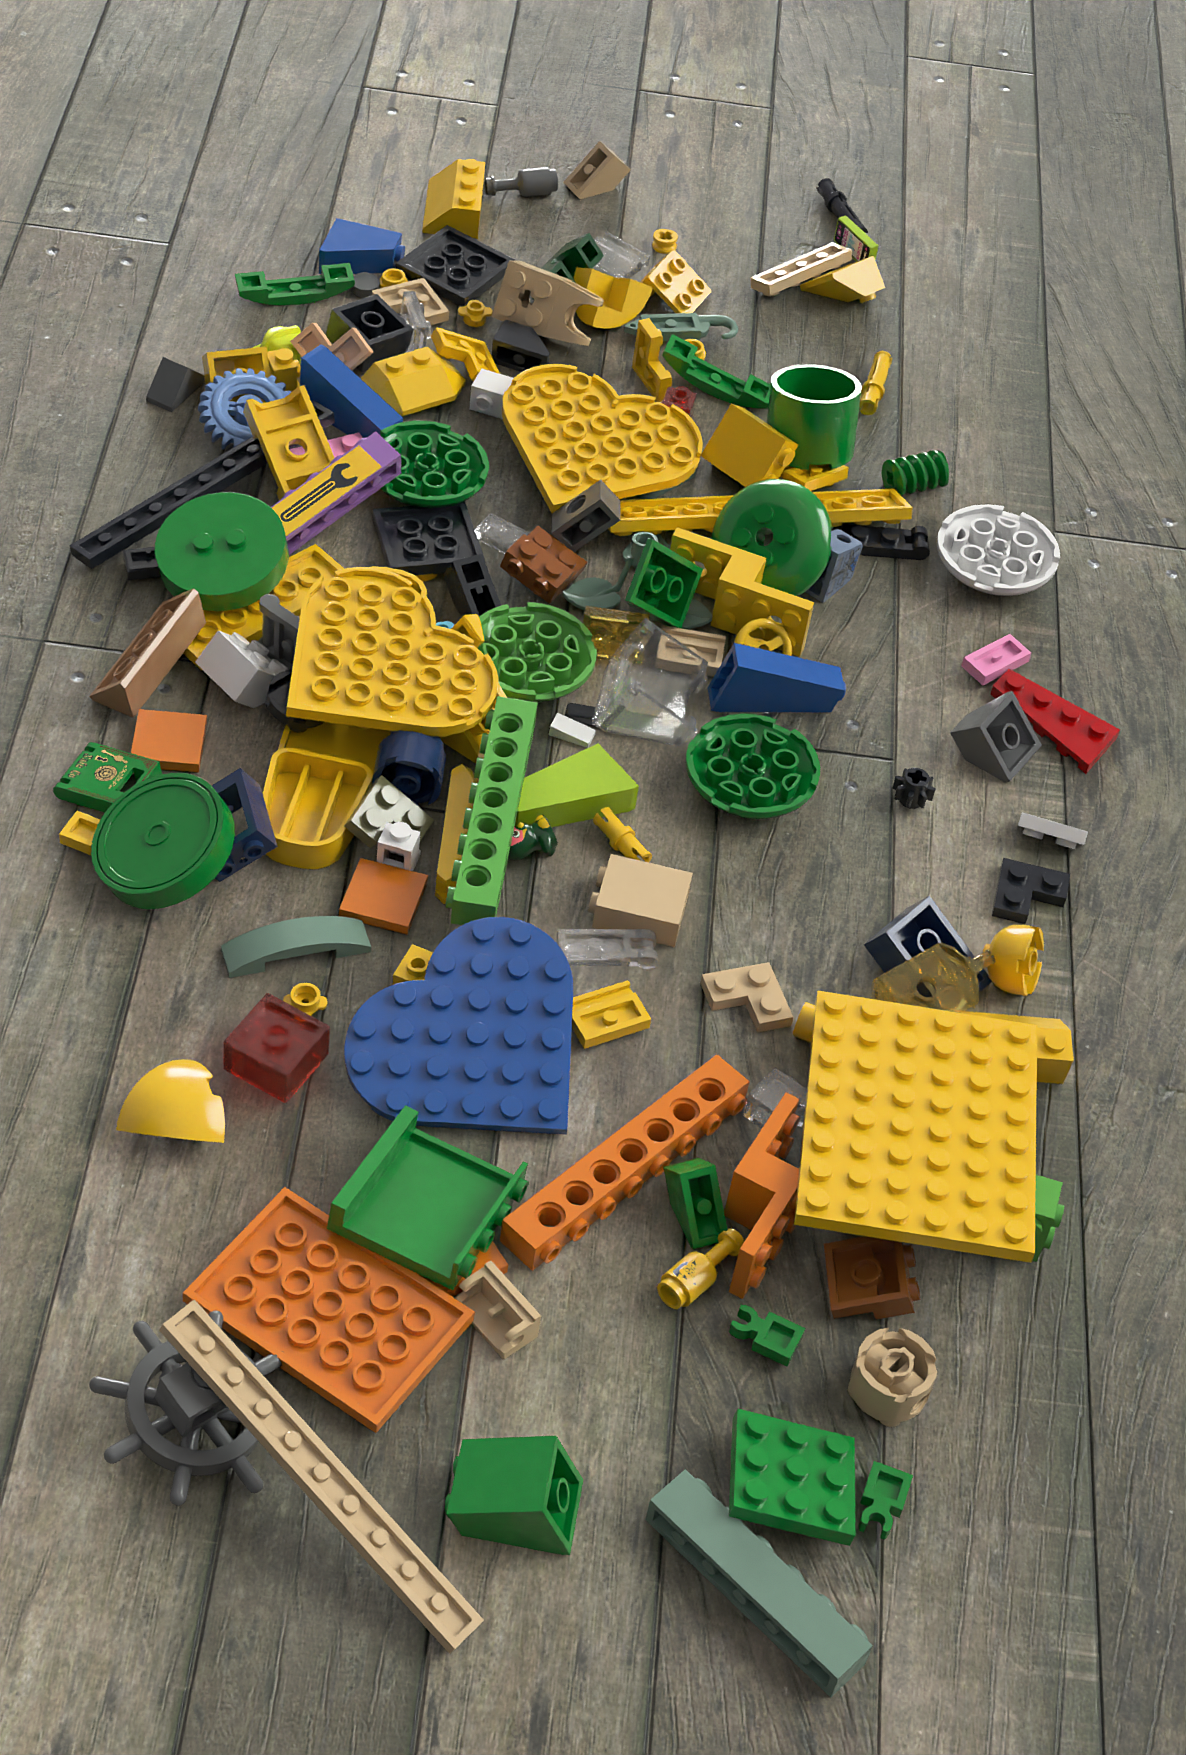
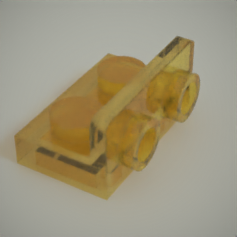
M585 606L583 624L592 634L591 640L595 649H597L596 659L643 664L650 614Z

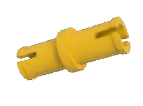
M609 807L600 810L608 822H605L596 813L593 823L610 840L609 844L615 851H620L627 858L640 860L637 857L639 855L645 862L649 863L651 861L652 854L635 838V831L630 826H625Z

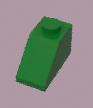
M695 1158L663 1167L670 1205L690 1247L696 1249L718 1243V1235L723 1231H727L716 1165L703 1159Z

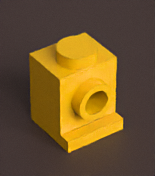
M288 348L268 351L270 375L276 377V384L280 382L286 384L285 391L293 392L300 386L297 379L300 378L301 370L299 361L293 359V352Z

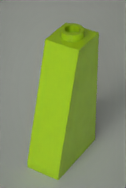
M598 743L525 777L515 826L519 822L530 825L535 821L536 817L542 814L547 818L551 827L591 820L596 813L604 817L600 810L605 807H609L615 815L630 812L636 807L639 785Z

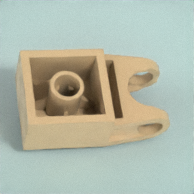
M509 260L491 317L531 327L537 335L589 346L591 338L577 329L574 323V313L583 304L602 307L604 300L572 282L570 279L522 261ZM530 294H531V297L534 298V302H533V303H530V300H529Z

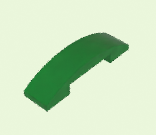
M350 263L321 265V275L266 280L264 271L235 274L239 297L269 305L313 303L336 296L355 285Z
M673 334L671 335L662 356L689 383L703 392L728 403L750 408L768 407L769 383L752 374L749 375L745 382L694 356L698 349L697 346Z

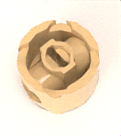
M884 1328L868 1335L859 1347L851 1371L848 1392L863 1412L879 1420L885 1426L895 1427L901 1422L908 1421L920 1414L927 1403L937 1376L936 1357L928 1343L912 1331L899 1328L898 1332H888L889 1328Z

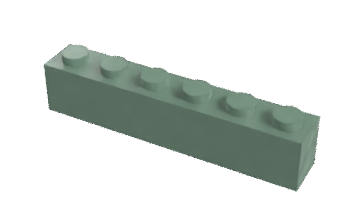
M685 1469L650 1499L645 1520L829 1697H832L866 1664L873 1645L868 1641L863 1630L855 1624H849L836 1611L834 1604L829 1598L823 1594H817L805 1582L804 1577L797 1568L790 1564L787 1565L774 1553L771 1545L765 1538L755 1535L743 1524L741 1519L729 1517V1507H725L712 1495L711 1489L703 1480L694 1478Z

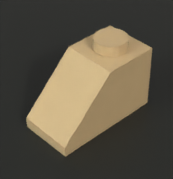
M599 141L563 183L579 199H584L613 191L631 169L613 151Z

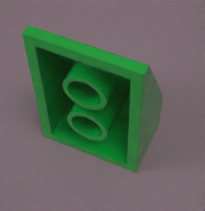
M648 538L625 601L634 612L651 621L682 628L703 568L655 540Z

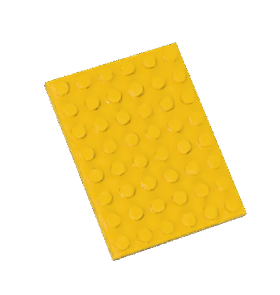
M817 991L794 1225L1032 1263L1035 1254L1037 1025Z

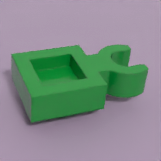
M741 1305L737 1317L745 1320L748 1324H740L733 1320L729 1333L738 1339H753L751 1350L788 1367L806 1328L770 1311L764 1320L758 1317L757 1312L752 1307Z
M876 1461L873 1462L860 1504L869 1507L862 1513L858 1526L859 1531L864 1532L869 1521H877L882 1526L880 1538L885 1540L888 1537L893 1525L892 1515L900 1518L913 1478L912 1474Z

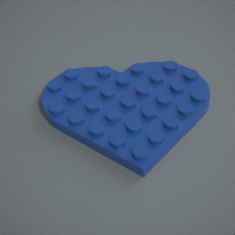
M488 917L474 920L458 927L449 933L436 947L428 962L425 980L405 981L386 987L371 996L354 1015L348 1027L344 1045L346 1072L354 1091L371 1106V1110L391 1121H394L406 1105L419 1112L416 1126L566 1135L568 1127L573 977L565 954L547 933L522 920L507 917Z

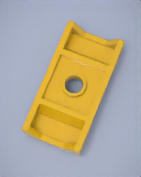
M305 385L299 386L282 399L262 404L254 399L246 400L243 410L244 416L253 438H258L278 486L276 494L280 501L285 493L301 486L310 475L315 472L319 473L330 465L335 457ZM298 444L304 448L305 453L303 455H295L289 450V446Z

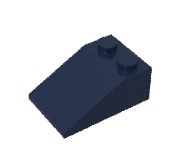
M930 895L906 908L864 944L865 948L887 976L931 1009L950 1012L954 1010L959 1011L992 982L989 975Z

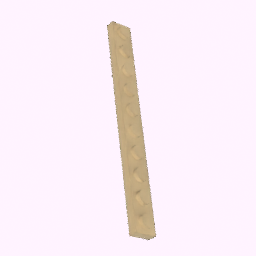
M192 1300L161 1326L159 1331L446 1651L449 1654L454 1651L484 1621L475 1609L195 1300Z

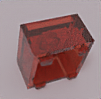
M266 993L224 1040V1070L287 1104L329 1054L330 1026Z

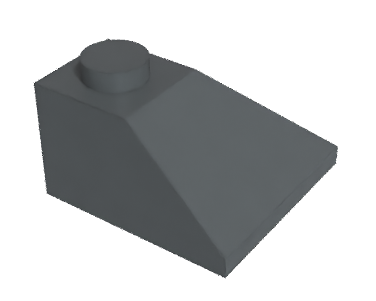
M1013 691L1007 692L967 714L950 732L966 761L1003 782H1010L1042 746Z

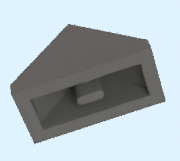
M163 357L147 393L146 401L169 412H173L205 382V376Z

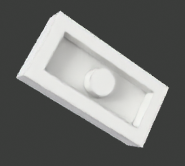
M1024 812L1021 813L1018 826L1024 827L1023 834L1038 839H1042L1044 833L1057 837L1056 844L1075 849L1077 843L1084 845L1088 834L1087 831Z

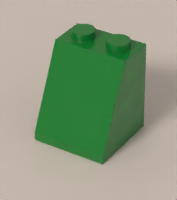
M531 1436L462 1439L459 1456H456L453 1463L454 1481L452 1490L447 1495L445 1501L446 1515L461 1536L559 1555H570L583 1478L558 1437Z

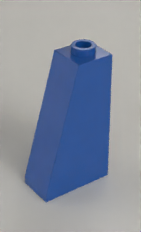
M319 345L301 357L300 386L305 385L311 401L314 400L334 412L335 423L332 426L347 435L359 432L363 438H367L374 432L380 435V431L384 428L403 422V417L324 345Z
M734 643L707 689L711 711L832 712L837 702L843 699L846 684L843 682L840 667Z

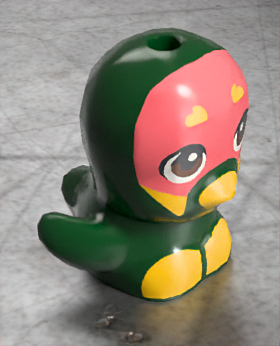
M543 814L536 817L535 821L530 825L519 822L514 827L508 860H522L536 850L543 851L550 857L555 853L558 842L549 821Z

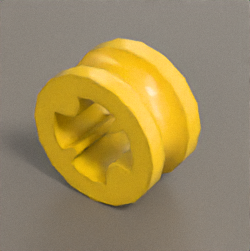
M659 229L654 232L652 247L656 252L669 254L673 249L676 251L678 239L676 232L669 229Z

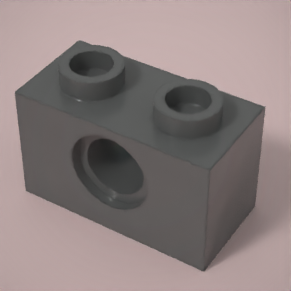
M600 479L552 514L551 533L562 544L575 552L620 521V500Z

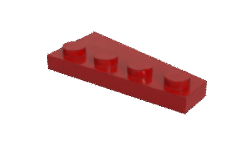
M1008 669L992 687L990 695L995 699L1007 692L1013 691L1029 722L1033 724V730L1039 736L1044 737L1046 735L1057 744L1056 750L1063 756L1067 757L1070 755L1079 762L1078 768L1085 774L1118 737L1120 729L1011 669Z

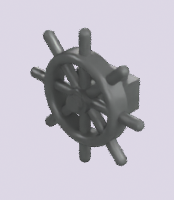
M217 1310L211 1311L208 1315L222 1329L224 1319L222 1313ZM137 1321L133 1326V1333L148 1354L136 1366L130 1382L96 1376L89 1383V1387L94 1393L125 1399V1419L130 1435L105 1450L104 1459L110 1464L117 1463L140 1449L142 1453L157 1465L175 1472L170 1492V1501L176 1506L186 1502L191 1476L213 1475L231 1468L251 1493L260 1492L263 1488V1481L246 1458L255 1449L259 1441L247 1428L233 1440L218 1419L240 1424L242 1422L169 1341L162 1344L147 1322ZM242 1352L263 1376L282 1366L277 1355L269 1354L254 1363L251 1358ZM162 1371L157 1388L148 1387L147 1385L153 1377ZM145 1404L160 1406L165 1415L150 1422ZM176 1428L182 1436L180 1446L170 1442L163 1435ZM202 1429L205 1430L217 1448L197 1450Z

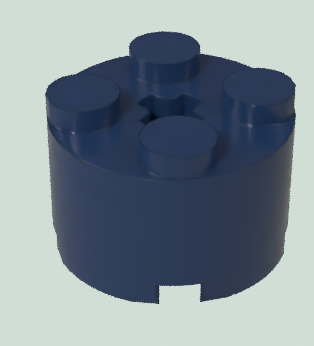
M391 731L390 735L385 737L378 746L372 784L382 775L417 806L419 803L427 801L428 805L435 802L441 792L446 761L443 742L437 737H429L419 732Z

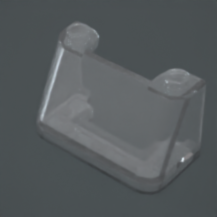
M645 618L609 660L602 679L592 724L602 731L676 747L683 743L688 745L698 731V728L695 727L696 719L691 715L685 718L688 699L693 691L698 693L707 682L708 677L705 673L708 662Z

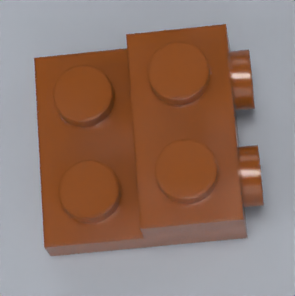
M537 526L527 536L523 534L506 551L500 567L550 604L584 571L588 562L540 526Z
M863 1236L824 1244L830 1307L834 1319L869 1312L874 1313L876 1320L915 1313L913 1301H919L921 1297L917 1278H910L909 1268L916 1267L914 1249L911 1243L905 1244V1242Z

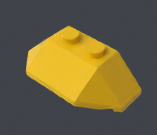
M429 347L374 362L360 378L401 416L456 400L466 383V379L450 361L441 357Z

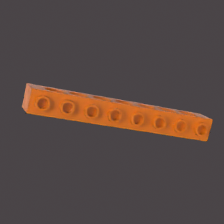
M716 1054L502 1220L500 1242L532 1271L543 1262L546 1264L552 1262L559 1255L563 1246L571 1240L575 1242L581 1239L588 1231L589 1226L599 1218L601 1220L606 1219L625 1197H634L649 1178L660 1176L664 1173L663 1167L669 1166L670 1162L677 1156L683 1157L687 1155L695 1146L697 1140L704 1135H712L719 1128L722 1121L730 1114L735 1116L741 1112L747 1103L746 1094L750 1081Z

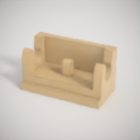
M491 1260L459 1285L463 1292L455 1297V1299L475 1311L474 1321L471 1324L503 1360L538 1337L541 1315Z

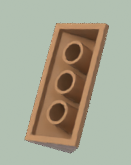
M193 588L162 602L89 697L97 703L134 718L139 709L142 708L206 624L199 593Z

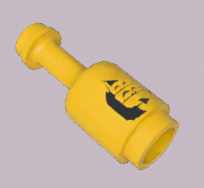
M729 1228L718 1235L719 1243L705 1255L697 1251L685 1255L661 1277L657 1291L663 1302L673 1309L689 1306L716 1281L717 1272L715 1266L728 1255L737 1256L739 1254V1250L744 1243L742 1235L735 1229Z

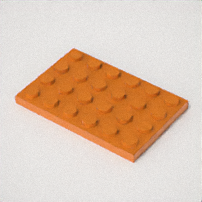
M284 1187L183 1292V1302L189 1304L192 1300H195L207 1314L214 1310L220 1311L224 1318L222 1324L224 1330L264 1357L269 1354L277 1355V1358L282 1363L281 1369L377 1433L474 1321L475 1311L416 1272L328 1230L329 1215Z

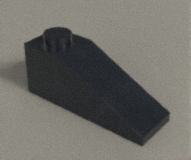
M482 554L452 561L443 576L452 601L462 617L477 614L480 617L487 611L501 606Z

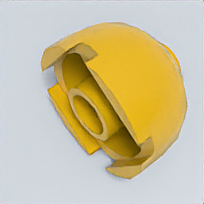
M1010 925L1001 929L993 937L991 944L985 945L982 963L987 965L988 974L993 984L1002 991L1022 996H1028V994L1034 992L1042 967V962L1037 961V950L1044 951V939L1041 928L1028 925Z

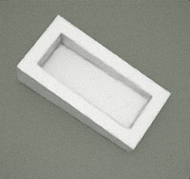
M557 713L550 725L549 735L588 748L596 730Z

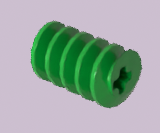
M931 450L927 453L921 452L917 455L898 457L895 460L888 459L882 465L881 474L884 488L895 489L901 496L905 494V491L913 494L917 488L918 491L923 492L927 486L929 489H935L938 484L941 487H945L949 482V467L942 451Z

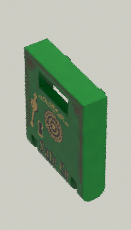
M89 742L84 749L85 751L79 754L62 776L60 782L54 786L53 793L58 799L105 813L112 803L124 793L120 790L133 773L136 784L151 777L162 775L160 761Z

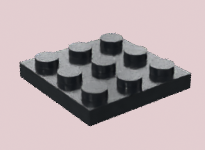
M446 225L396 262V269L403 271L405 277L411 281L424 278L436 294L464 307L470 300H475L500 281L505 275L509 260L515 261V259Z
M465 501L442 508L403 506L373 509V523L388 568L403 570L415 576L436 575L444 573L452 561L478 554L483 555Z

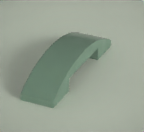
M313 916L281 921L254 929L221 945V952L229 978L265 972V962L330 950L334 951L336 958L371 952V945L363 921L342 916Z

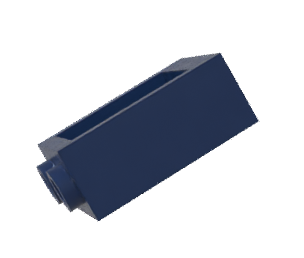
M241 768L212 785L232 814L243 807L248 825L246 830L234 837L229 858L215 877L219 882L278 847L260 784Z

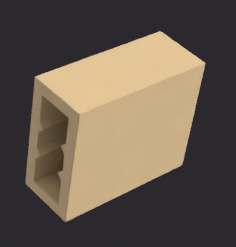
M611 854L607 867L600 866L596 887H600V892H593L588 912L594 913L592 928L675 947L689 896L693 873Z

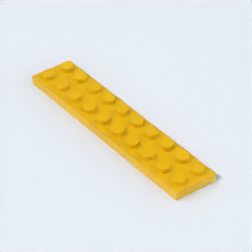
M895 489L812 492L825 506L832 527L841 526L842 522H854L857 525H870L872 521L898 524L901 523V520L912 519L913 507ZM734 495L620 500V521L608 529L611 533L618 536H628L632 532L638 531L657 535L661 534L662 530L675 531L677 527L692 532L693 529H705L706 531L713 532L719 513Z

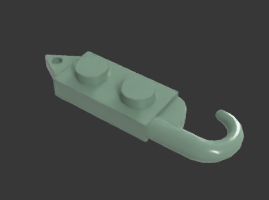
M697 313L640 314V319L626 324L624 332L636 336L638 320L649 318L655 327L661 331L663 341H669L672 334L683 340H701L702 337L708 334L710 326H724L730 329V332L722 334V339H731L738 333V325L730 317L724 315H697Z

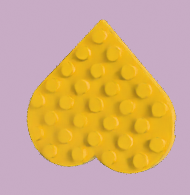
M565 364L540 365L521 372L512 379L511 385L504 392L502 402L503 422L552 514L600 479L619 499L678 486L686 481L698 467L703 448L702 436L698 426L687 413L674 404L670 408L662 403L655 402L656 397L629 394L619 396L613 387L596 374H593L592 377L588 376L585 373L577 372L576 366Z
M370 567L346 568L334 571L333 577L322 582L320 580L316 581L305 594L301 606L286 716L388 731H413L427 736L447 737L471 729L486 718L496 699L498 674L488 653L484 655L474 646V640L455 630L436 626L435 612L431 602L426 595L422 597L412 588L413 583L383 569Z

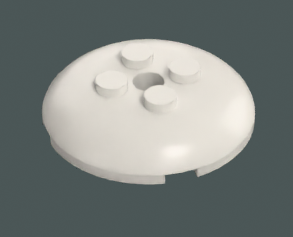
M973 505L953 512L943 521L936 542L939 557L954 577L975 590L1001 596L1025 594L1045 585L1057 570L1060 550L1055 537L1041 522L1024 512L1018 516L1003 511L1004 506Z

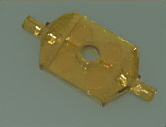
M938 943L873 979L871 984L872 999L961 1013L970 1007L973 1009L977 1007L979 1002L977 974L982 969L996 963L994 956H991L990 950H986L971 959L970 956L966 958L952 946ZM920 982H929L934 985L936 994L932 997L921 996L916 989V985Z

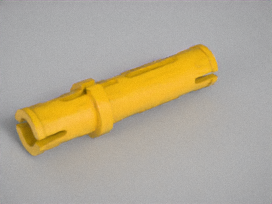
M879 351L874 355L868 379L862 385V398L860 399L859 408H861L860 412L864 415H873L877 410L878 402L883 398L885 392L884 384L892 363L891 355L886 351Z

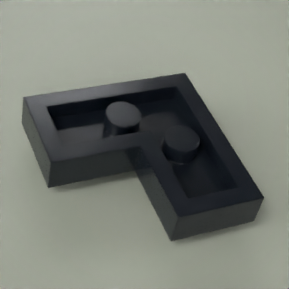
M1003 858L992 916L1026 924L1031 900L1064 907L1067 899L1070 874Z

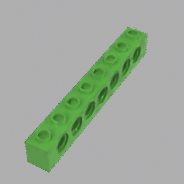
M497 696L495 709H491L487 713L485 729L490 731L489 734H482L480 753L484 754V758L477 757L474 778H478L479 782H472L469 794V803L474 805L473 809L466 808L463 829H468L467 834L461 833L457 854L462 855V860H455L451 881H456L457 883L456 887L449 886L446 898V908L452 909V924L464 925L474 920L496 917L535 728L538 704L536 702Z

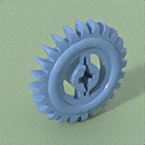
M237 368L234 375L230 371H225L223 377L215 376L213 383L206 384L205 391L201 393V402L198 405V411L201 413L199 421L200 423H205V433L213 431L212 442L217 441L221 437L223 438L222 450L230 443L233 444L234 448L253 436L243 413L246 400L254 399L262 404L263 402L260 398L270 402L285 398L291 391H285L286 384L283 382L276 384L275 376L271 375L266 378L264 371L255 374L253 369L248 368L247 373H244L242 369ZM240 394H248L241 396L237 402L230 401L233 397Z

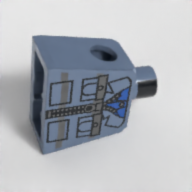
M839 529L831 531L830 546L832 550L825 570L819 579L805 591L822 603L851 580L859 556L863 552L862 543Z

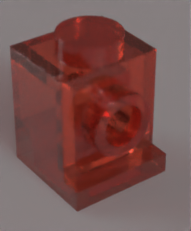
M685 386L668 387L662 404L670 408L674 404L692 418L697 393L691 392Z

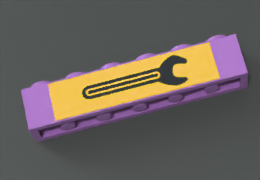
M374 432L367 438L360 439L351 450L344 455L335 457L330 465L319 473L315 472L310 475L305 483L295 490L285 493L280 501L271 506L282 521L289 555L401 474V455L377 432Z

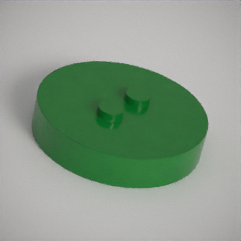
M212 493L184 503L166 518L158 531L155 541L156 561L165 587L174 597L194 588L199 593L203 610L207 611L234 610L257 602L262 596L269 594L278 585L286 571L289 560L285 530L279 516L263 501L241 493Z
M168 773L154 776L128 789L104 813L97 825L92 840V863L100 879L122 902L141 909L169 907L183 902L200 892L221 871L233 847L235 837L234 819L228 806L216 790L202 778L186 773Z

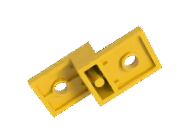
M677 527L672 535L670 550L694 564V561L704 564L705 569H703L695 593L715 599L710 626L737 635L745 624L754 619L766 618L773 620L771 616H777L782 621L779 624L786 630L791 640L792 654L800 657L805 647L814 602L761 584L766 563L765 557ZM758 628L749 634L753 638H761L764 641H769L777 636L772 630L767 628ZM782 645L779 646V647L776 648V649H779V650L782 651Z

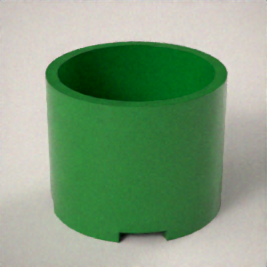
M794 365L780 369L773 374L770 384L767 424L798 444L795 450V457L788 466L809 470V464H829V467L833 469L851 461L854 455L862 390L861 383L856 377L843 370L822 365Z

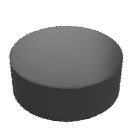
M367 272L354 275L355 285L351 287V292L355 296L366 298L372 295V290L380 289V280L376 275Z

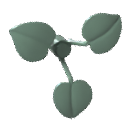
M649 532L636 533L632 537V542L623 551V560L626 563L616 585L612 586L610 582L601 578H585L575 582L566 591H563V596L574 606L586 611L603 612L611 610L620 604L621 597L616 592L621 590L631 565L635 569L637 568L647 539H653L668 549L671 546L660 534L654 535ZM692 598L682 629H691L708 624L712 621L711 612L702 603Z

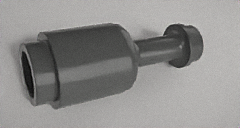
M549 167L521 169L518 171L517 177L512 179L495 180L494 176H490V178L484 179L486 195L495 196L496 191L518 190L522 197L551 195V192L558 190L557 172L555 169H549Z

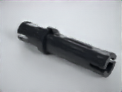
M830 178L822 179L817 184L819 187H816V189L825 200L827 209L833 212L837 219L846 215L864 233H868L866 227L848 205L844 193L837 190Z

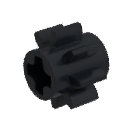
M905 768L902 777L895 776L892 787L896 790L894 799L899 800L904 807L909 809L924 808L926 800H933L936 790L932 786L934 778L929 777V774L923 769Z

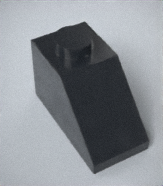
M509 320L504 321L492 341L491 356L495 364L523 372L532 367L549 363L550 353L533 328Z

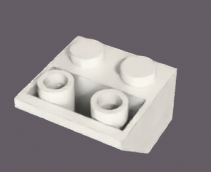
M219 630L195 661L235 702L252 708L265 703L273 677L288 670L279 661L271 660L267 656L269 650L258 641L252 640L249 643L238 633L233 632L232 635H229Z

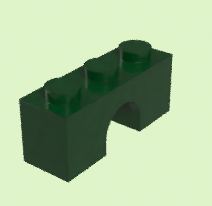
M587 233L566 243L541 269L576 283L574 281L576 267L593 268L604 255L590 233Z

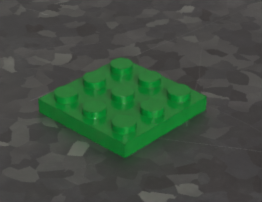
M737 1409L732 1420L729 1517L850 1546L855 1537V1438Z

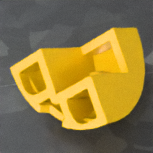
M576 267L574 274L576 284L604 300L602 307L583 304L576 309V313L582 322L592 327L610 329L622 326L635 318L644 308L653 287L630 278L612 277L592 268Z
M190 1059L173 1060L155 1067L145 1074L129 1092L121 1108L116 1130L160 1137L224 1143L225 1118L223 1102L220 1096L213 1095L211 1092L209 1081L213 1077L212 1074L201 1063Z

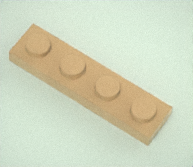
M832 242L751 277V288L762 292L765 296L778 295L780 291L786 288L796 287L800 285V282L809 278L819 277L821 273L830 269H837L842 264L851 261L852 249Z

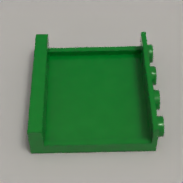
M405 1105L332 1201L327 1229L448 1289L454 1290L462 1277L467 1279L472 1274L478 1257L476 1256L479 1251L486 1253L495 1236V1228L497 1226L502 1228V1220L512 1211L511 1204L514 1201L519 1203L524 1197L529 1185V1181L525 1180L528 1163L523 1161L514 1175L417 1129L416 1123L419 1112Z

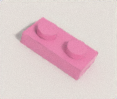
M1008 634L965 656L961 667L981 685H985L1002 676L1008 669L1014 670L1029 662L1031 652L1011 634Z

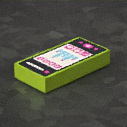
M846 215L839 217L834 241L838 245L852 249V258L856 262L874 256L876 260L879 245Z

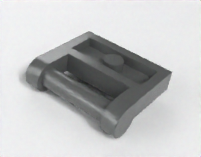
M266 594L260 598L259 609L263 613L262 637L259 639V643L269 650L267 656L271 660L275 659L286 666L288 670H292L300 617L282 607L277 596Z

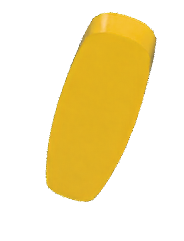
M370 567L398 574L413 583L412 588L422 597L427 595V589L423 581L414 574L388 567ZM325 722L317 727L307 728L305 732L297 733L290 730L288 725L285 726L278 750L271 757L263 790L264 801L278 846L266 853L269 858L281 864L302 869L328 867L341 858L354 837V834L344 825L372 786L378 746L385 737L390 735L391 731L374 728L362 729L352 725Z

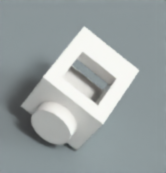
M404 822L386 823L378 841L377 862L413 871L421 854V850H419L420 832L412 830ZM391 853L404 856V863L389 859Z

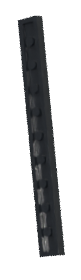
M314 400L311 401L322 429L335 423L334 412ZM252 436L70 545L72 556L90 569H93L158 530L166 518L184 503L200 496L219 493L264 466L268 462L258 438L254 439ZM298 444L290 445L289 450L293 447H296Z

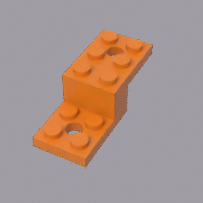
M787 1092L734 1170L724 1209L725 1217L751 1230L739 1250L729 1289L731 1294L741 1299L744 1298L750 1287L757 1289L767 1270L764 1264L768 1258L774 1261L783 1246L784 1240L781 1237L784 1232L792 1233L796 1227L794 1220L799 1168L778 1158L785 1159L794 1142V1138L790 1136L794 1133L800 1120V1116L796 1114L799 1098Z

